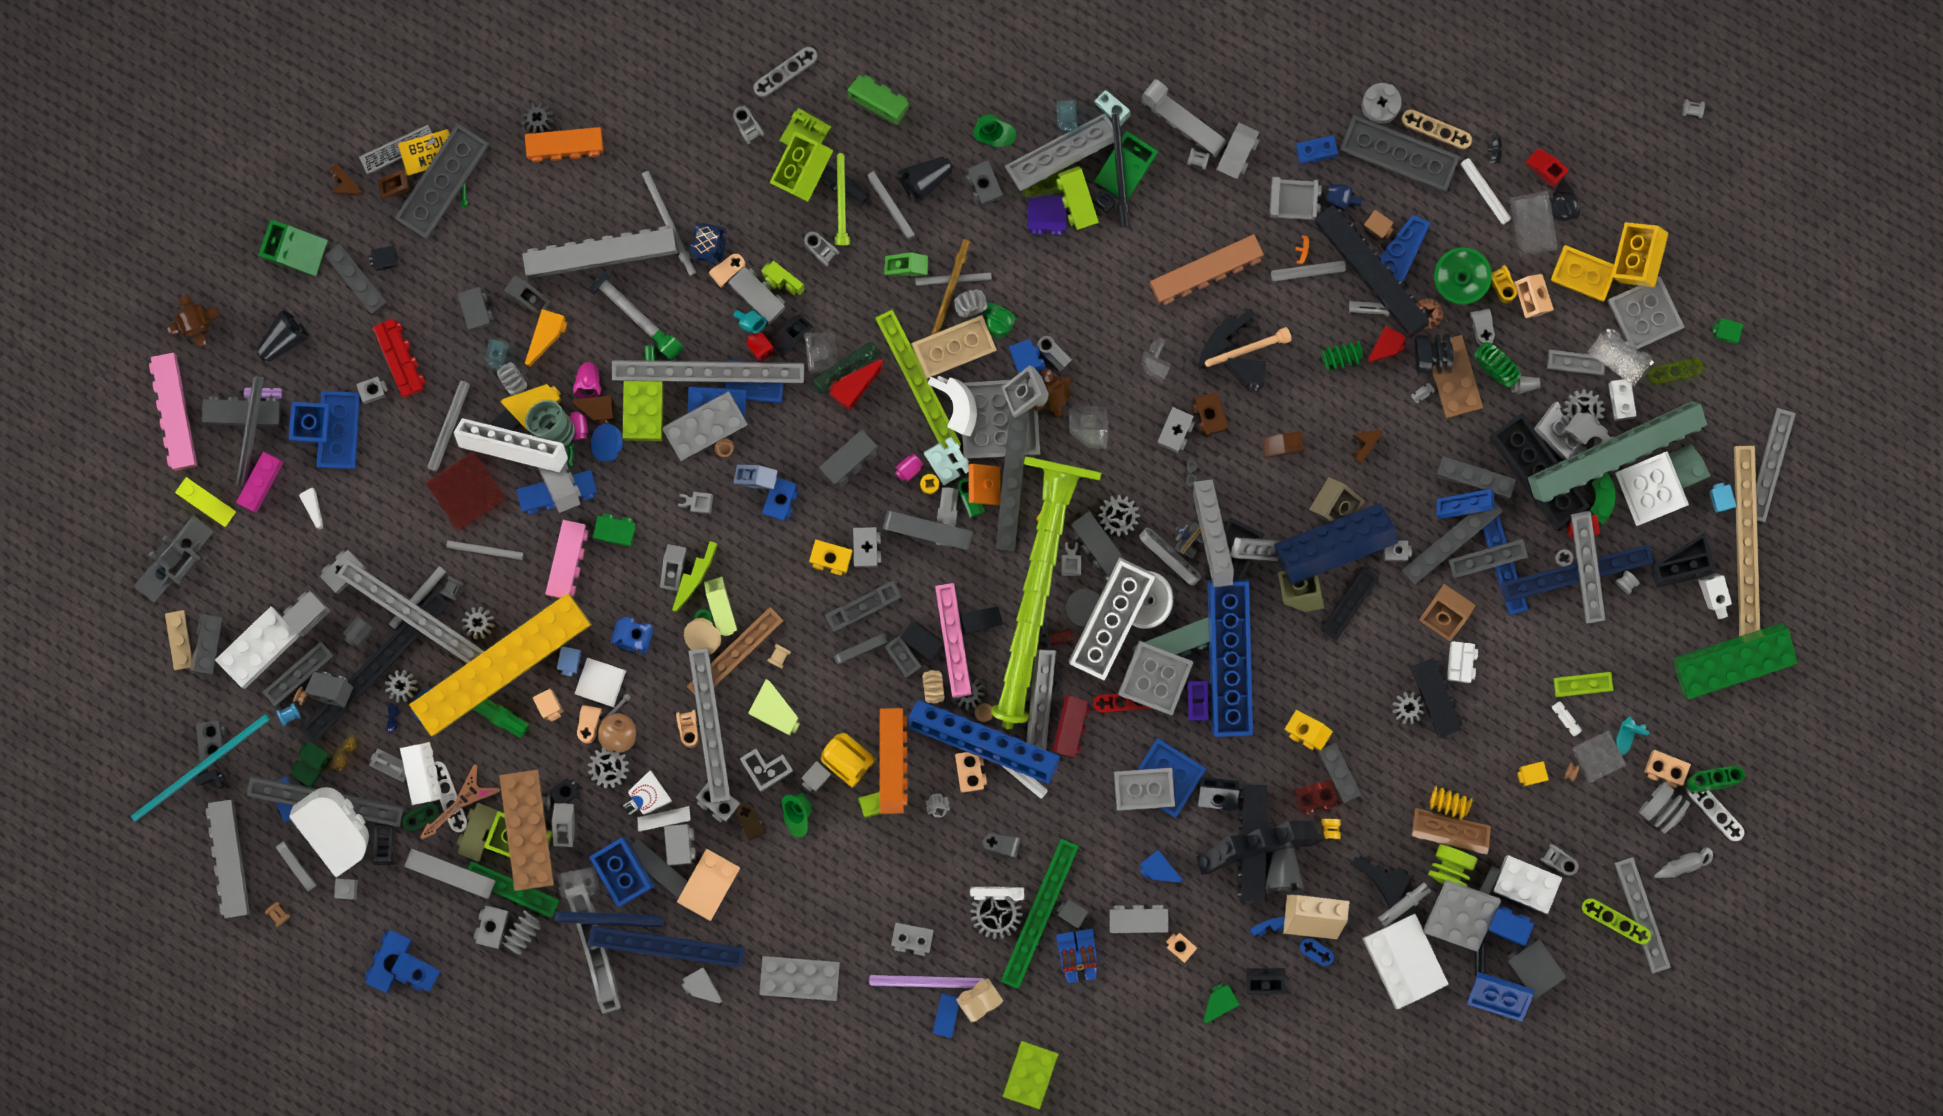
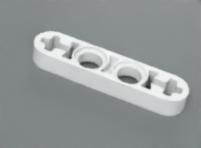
M437 761L434 762V765L443 767L441 775L442 777L447 776V779L438 782L439 786L445 782L450 785L448 793L443 794L441 792L442 799H440V802L445 812L447 810V803L451 800L456 802L458 795L447 767L442 762ZM459 808L454 813L461 812V815H457L460 821H464L461 829L454 827L456 823L455 817L447 819L451 829L459 833L465 831L468 825L463 808Z
M1686 788L1688 796L1729 840L1739 841L1743 838V827L1710 791H1705L1707 795L1702 797L1699 802L1697 798L1700 796L1697 793L1692 794ZM1709 798L1713 801L1712 809L1704 807L1703 802L1705 799ZM1719 813H1724L1727 816L1724 824L1717 821L1716 817ZM1732 821L1733 824H1731L1730 826L1733 829H1739V837H1732L1730 835L1732 834L1731 829L1728 827L1725 830L1723 827L1727 826Z

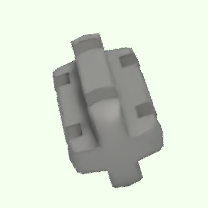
M1427 383L1426 387L1422 386L1415 391L1416 394H1411V397L1415 403H1419L1420 399L1422 401L1430 395V392L1433 393L1434 388L1430 383Z

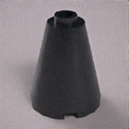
M939 157L901 169L898 172V175L902 174L899 180L908 196L910 197L912 194L916 199L913 202L919 204L952 173L953 165L948 158Z
M286 310L279 312L256 348L258 351L257 356L264 362L266 360L269 362L309 338L306 328L301 323L298 324L293 319L294 316Z

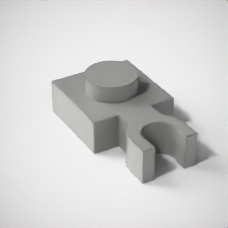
M693 492L692 497L680 494L679 497L686 498V502L684 504L678 503L679 507L687 508L691 506L690 511L711 514L713 494Z
M1065 542V552L1067 555H1062L1061 557L1062 576H1081V555H1075L1078 549V542H1075L1073 550L1069 549L1068 542Z

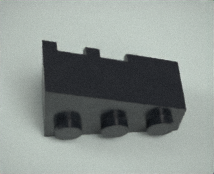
M1705 533L1653 565L1651 571L1656 588L1713 574L1715 566Z

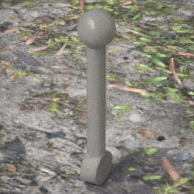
M625 694L623 699L606 716L614 714L626 701H629L631 699L630 695Z

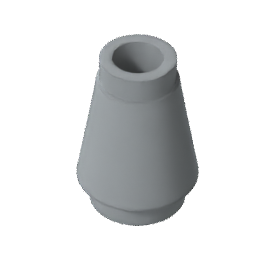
M1521 376L1511 386V390L1513 393L1521 394L1540 389V379Z

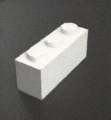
M430 742L400 748L412 805L442 799Z

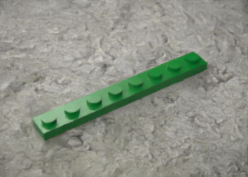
M1063 839L1060 840L1001 982L1019 989L1079 846Z

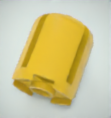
M846 733L837 734L827 744L821 754L822 763L851 787L860 781L861 777L869 769V766L871 767L876 761L872 754Z

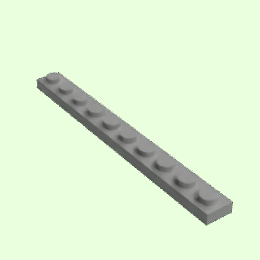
M612 360V380L804 383V363Z
M347 559L338 572V577L466 663L471 662L485 652L351 560Z

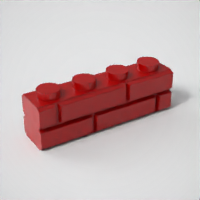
M392 318L373 326L372 328L401 396L405 399L425 390L423 386L426 384L422 373L418 375L416 367H419L415 356L411 357L408 351L411 349L408 340H404L401 335L404 330L400 321L396 322Z

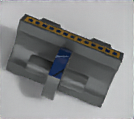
M1195 522L1191 527L1186 524L1183 529L1179 527L1175 529L1179 534L1175 538L1178 544L1174 547V550L1190 558L1197 552L1192 543L1195 540L1200 544L1204 543L1200 525Z

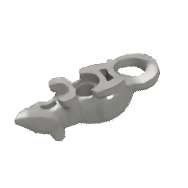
M1705 847L1700 853L1691 852L1682 855L1680 859L1668 862L1654 877L1671 878L1685 872H1693L1701 868V866L1708 865L1713 859V852L1710 848ZM1706 854H1708V861L1703 863Z

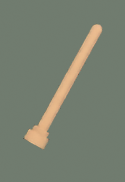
M1287 327L1279 329L1274 336L1207 359L1205 365L1211 367L1227 361L1228 358H1235L1277 342L1283 344L1291 342V334Z

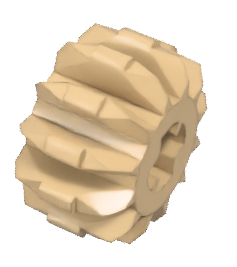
M934 670L923 673L925 701L927 703L942 702L945 698L942 673Z

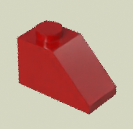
M1385 326L1367 362L1373 363L1396 356L1398 351L1402 353L1407 344L1404 342L1406 336Z
M761 331L756 334L752 333L747 337L745 343L758 362L763 361L775 352L773 346Z

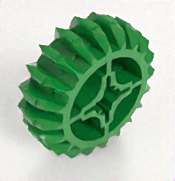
M1485 342L1474 353L1475 360L1481 368L1499 384L1510 388L1521 377V372L1514 362L1495 345Z

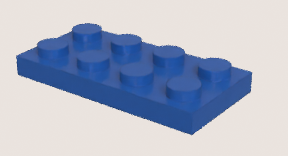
M321 391L320 403L330 404L327 442L318 443L316 467L356 469L360 394L355 392Z

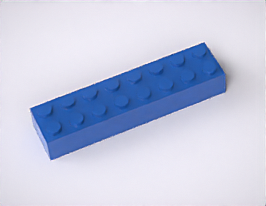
M1234 579L1233 585L1214 587L1212 580L1207 581L1211 734L1214 737L1253 735L1249 581L1246 579Z

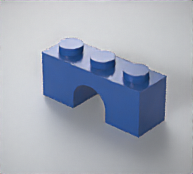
M389 930L388 933L385 932L381 943H383L380 951L377 950L373 957L375 963L365 974L364 978L367 979L365 984L389 993L397 975L388 971L386 960L393 954L399 956L402 951L407 953L413 940L393 930Z

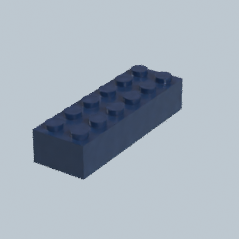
M1381 503L1278 542L1274 546L1277 560L1292 585L1398 543L1394 524Z

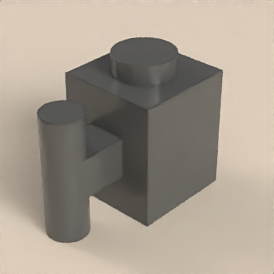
M357 616L343 632L346 636L344 640L352 647L355 644L360 647L375 629Z

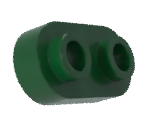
M426 803L407 813L403 818V826L408 831H418L427 824L434 822L439 817L440 810L437 805ZM432 809L433 815L428 816L427 810ZM412 818L416 819V824L414 826L410 825V820Z

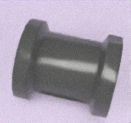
M448 576V582L440 594L455 601V596L463 583Z

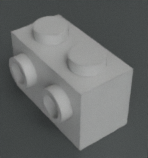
M895 923L891 946H895L894 950L906 952V949L914 950L913 954L925 956V952H930L934 930Z

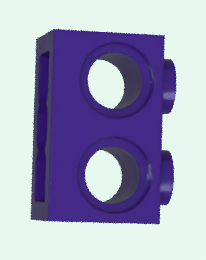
M1188 681V721H1208V681Z

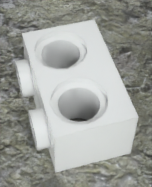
M1631 379L1611 381L1608 385L1614 421L1635 418L1636 410Z

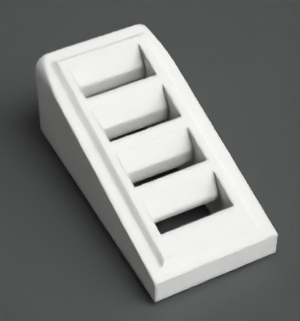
M310 488L299 496L314 525L320 530L323 528L317 494L314 488Z

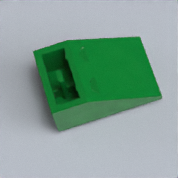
M1126 131L1121 138L1126 200H1128L1157 157L1158 151ZM1113 150L1094 182L1119 198L1115 150Z
M270 220L258 256L263 260L316 276L328 240Z

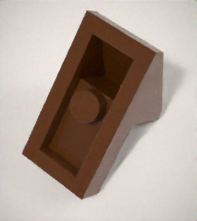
M336 163L330 167L333 171L331 174L338 183L342 181L332 191L333 195L361 196L363 194Z
M1382 430L1353 434L1352 437L1364 444V447L1360 445L1354 453L1357 456L1354 460L1361 465L1383 433Z

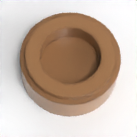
M987 703L978 705L975 709L977 720L983 723L992 720V706Z

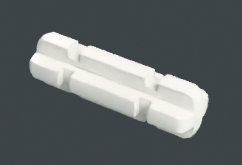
M1557 702L1552 706V709L1555 713L1559 714L1558 717L1566 728L1570 729L1569 732L1572 736L1578 735L1582 729L1578 724H1575L1576 721L1564 709V705L1561 702Z

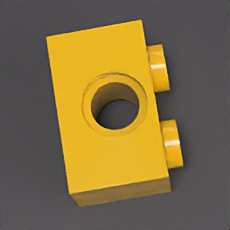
M815 539L809 563L813 564L812 567L815 569L823 570L825 567L831 569L830 573L841 576L842 573H847L853 550ZM834 554L836 556L835 562L827 563L825 561L826 555Z
M1298 710L1295 711L1284 729L1290 733L1289 738L1297 743L1301 740L1307 748L1311 750L1316 748L1320 751L1333 732L1323 723Z

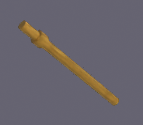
M963 239L959 253H956L954 259L956 262L931 335L941 331L962 265L965 264L967 259L966 253L970 244L968 240Z

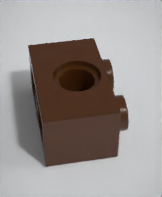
M1217 392L1194 399L1195 403L1192 404L1195 415L1199 414L1200 422H1198L1201 433L1204 432L1205 436L1228 430ZM1211 410L1214 412L1215 417L1207 419L1204 416V412Z

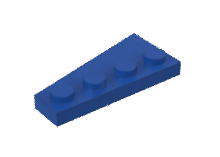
M1412 215L1380 256V262L1392 270V276L1396 281L1400 280L1402 283L1430 226V222Z

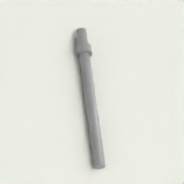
M649 171L642 173L665 225L673 228L675 231L679 252L678 257L681 263H684L689 276L696 274L689 251L686 252Z

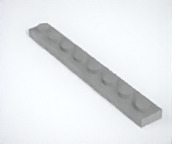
M708 648L689 651L711 804L731 801Z

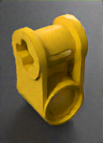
M1503 265L1501 269L1492 272L1491 285L1495 289L1500 301L1511 303L1517 295V289L1508 268ZM1503 290H1510L1512 292V296L1505 297L1503 295Z

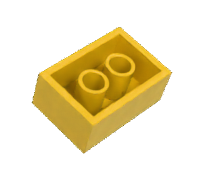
M1625 222L1611 277L1622 284L1655 287L1668 232L1659 226Z

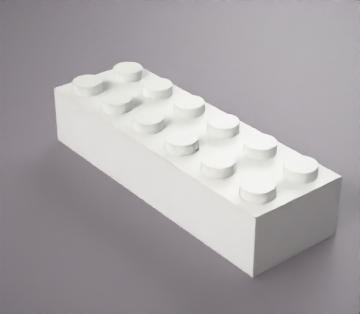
M1119 557L1069 659L1071 665L1105 680L1155 579L1153 573Z

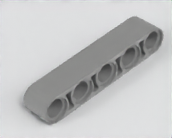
M412 848L404 865L406 868L489 899L495 884L493 879Z

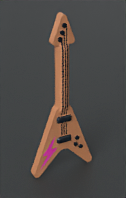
M473 765L456 802L432 824L426 825L420 839L436 834V829L459 808L499 793L500 789L478 787L476 783L477 765Z

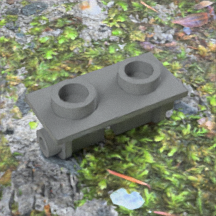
M377 749L370 759L369 766L404 783L406 774L403 761Z

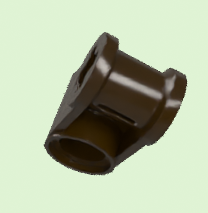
M744 803L737 808V816L749 841L767 833L752 805ZM742 807L750 808L749 817L740 814L743 811Z

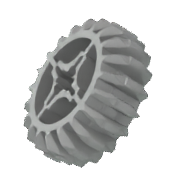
M986 896V899L979 900L978 904L972 902V905L977 907V909L970 910V913H976V917H971V921H978L974 928L980 925L982 927L979 930L980 934L984 930L987 931L985 937L988 938L989 934L993 933V939H996V933H1000V938L1003 939V932L1006 931L1008 936L1011 935V932L1008 930L1010 927L1014 931L1017 930L1013 924L1014 922L1017 924L1021 923L1020 920L1016 919V916L1021 917L1022 913H1016V910L1021 909L1022 906L1018 905L1015 907L1014 903L1018 901H1012L1010 896H1005V900L1011 906L1001 908L997 905L996 900H994V896ZM990 898V911L980 914L982 904ZM993 903H995L997 910H1006V912H1002V915H1000L999 923L995 916H986L993 911ZM1013 912L1010 923L1003 928L1002 916ZM992 918L996 923L997 929L987 927L982 922V919Z

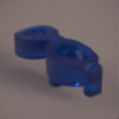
M389 703V720L386 728L387 732H393L398 727V722L394 720V717L398 716L399 709L395 704Z

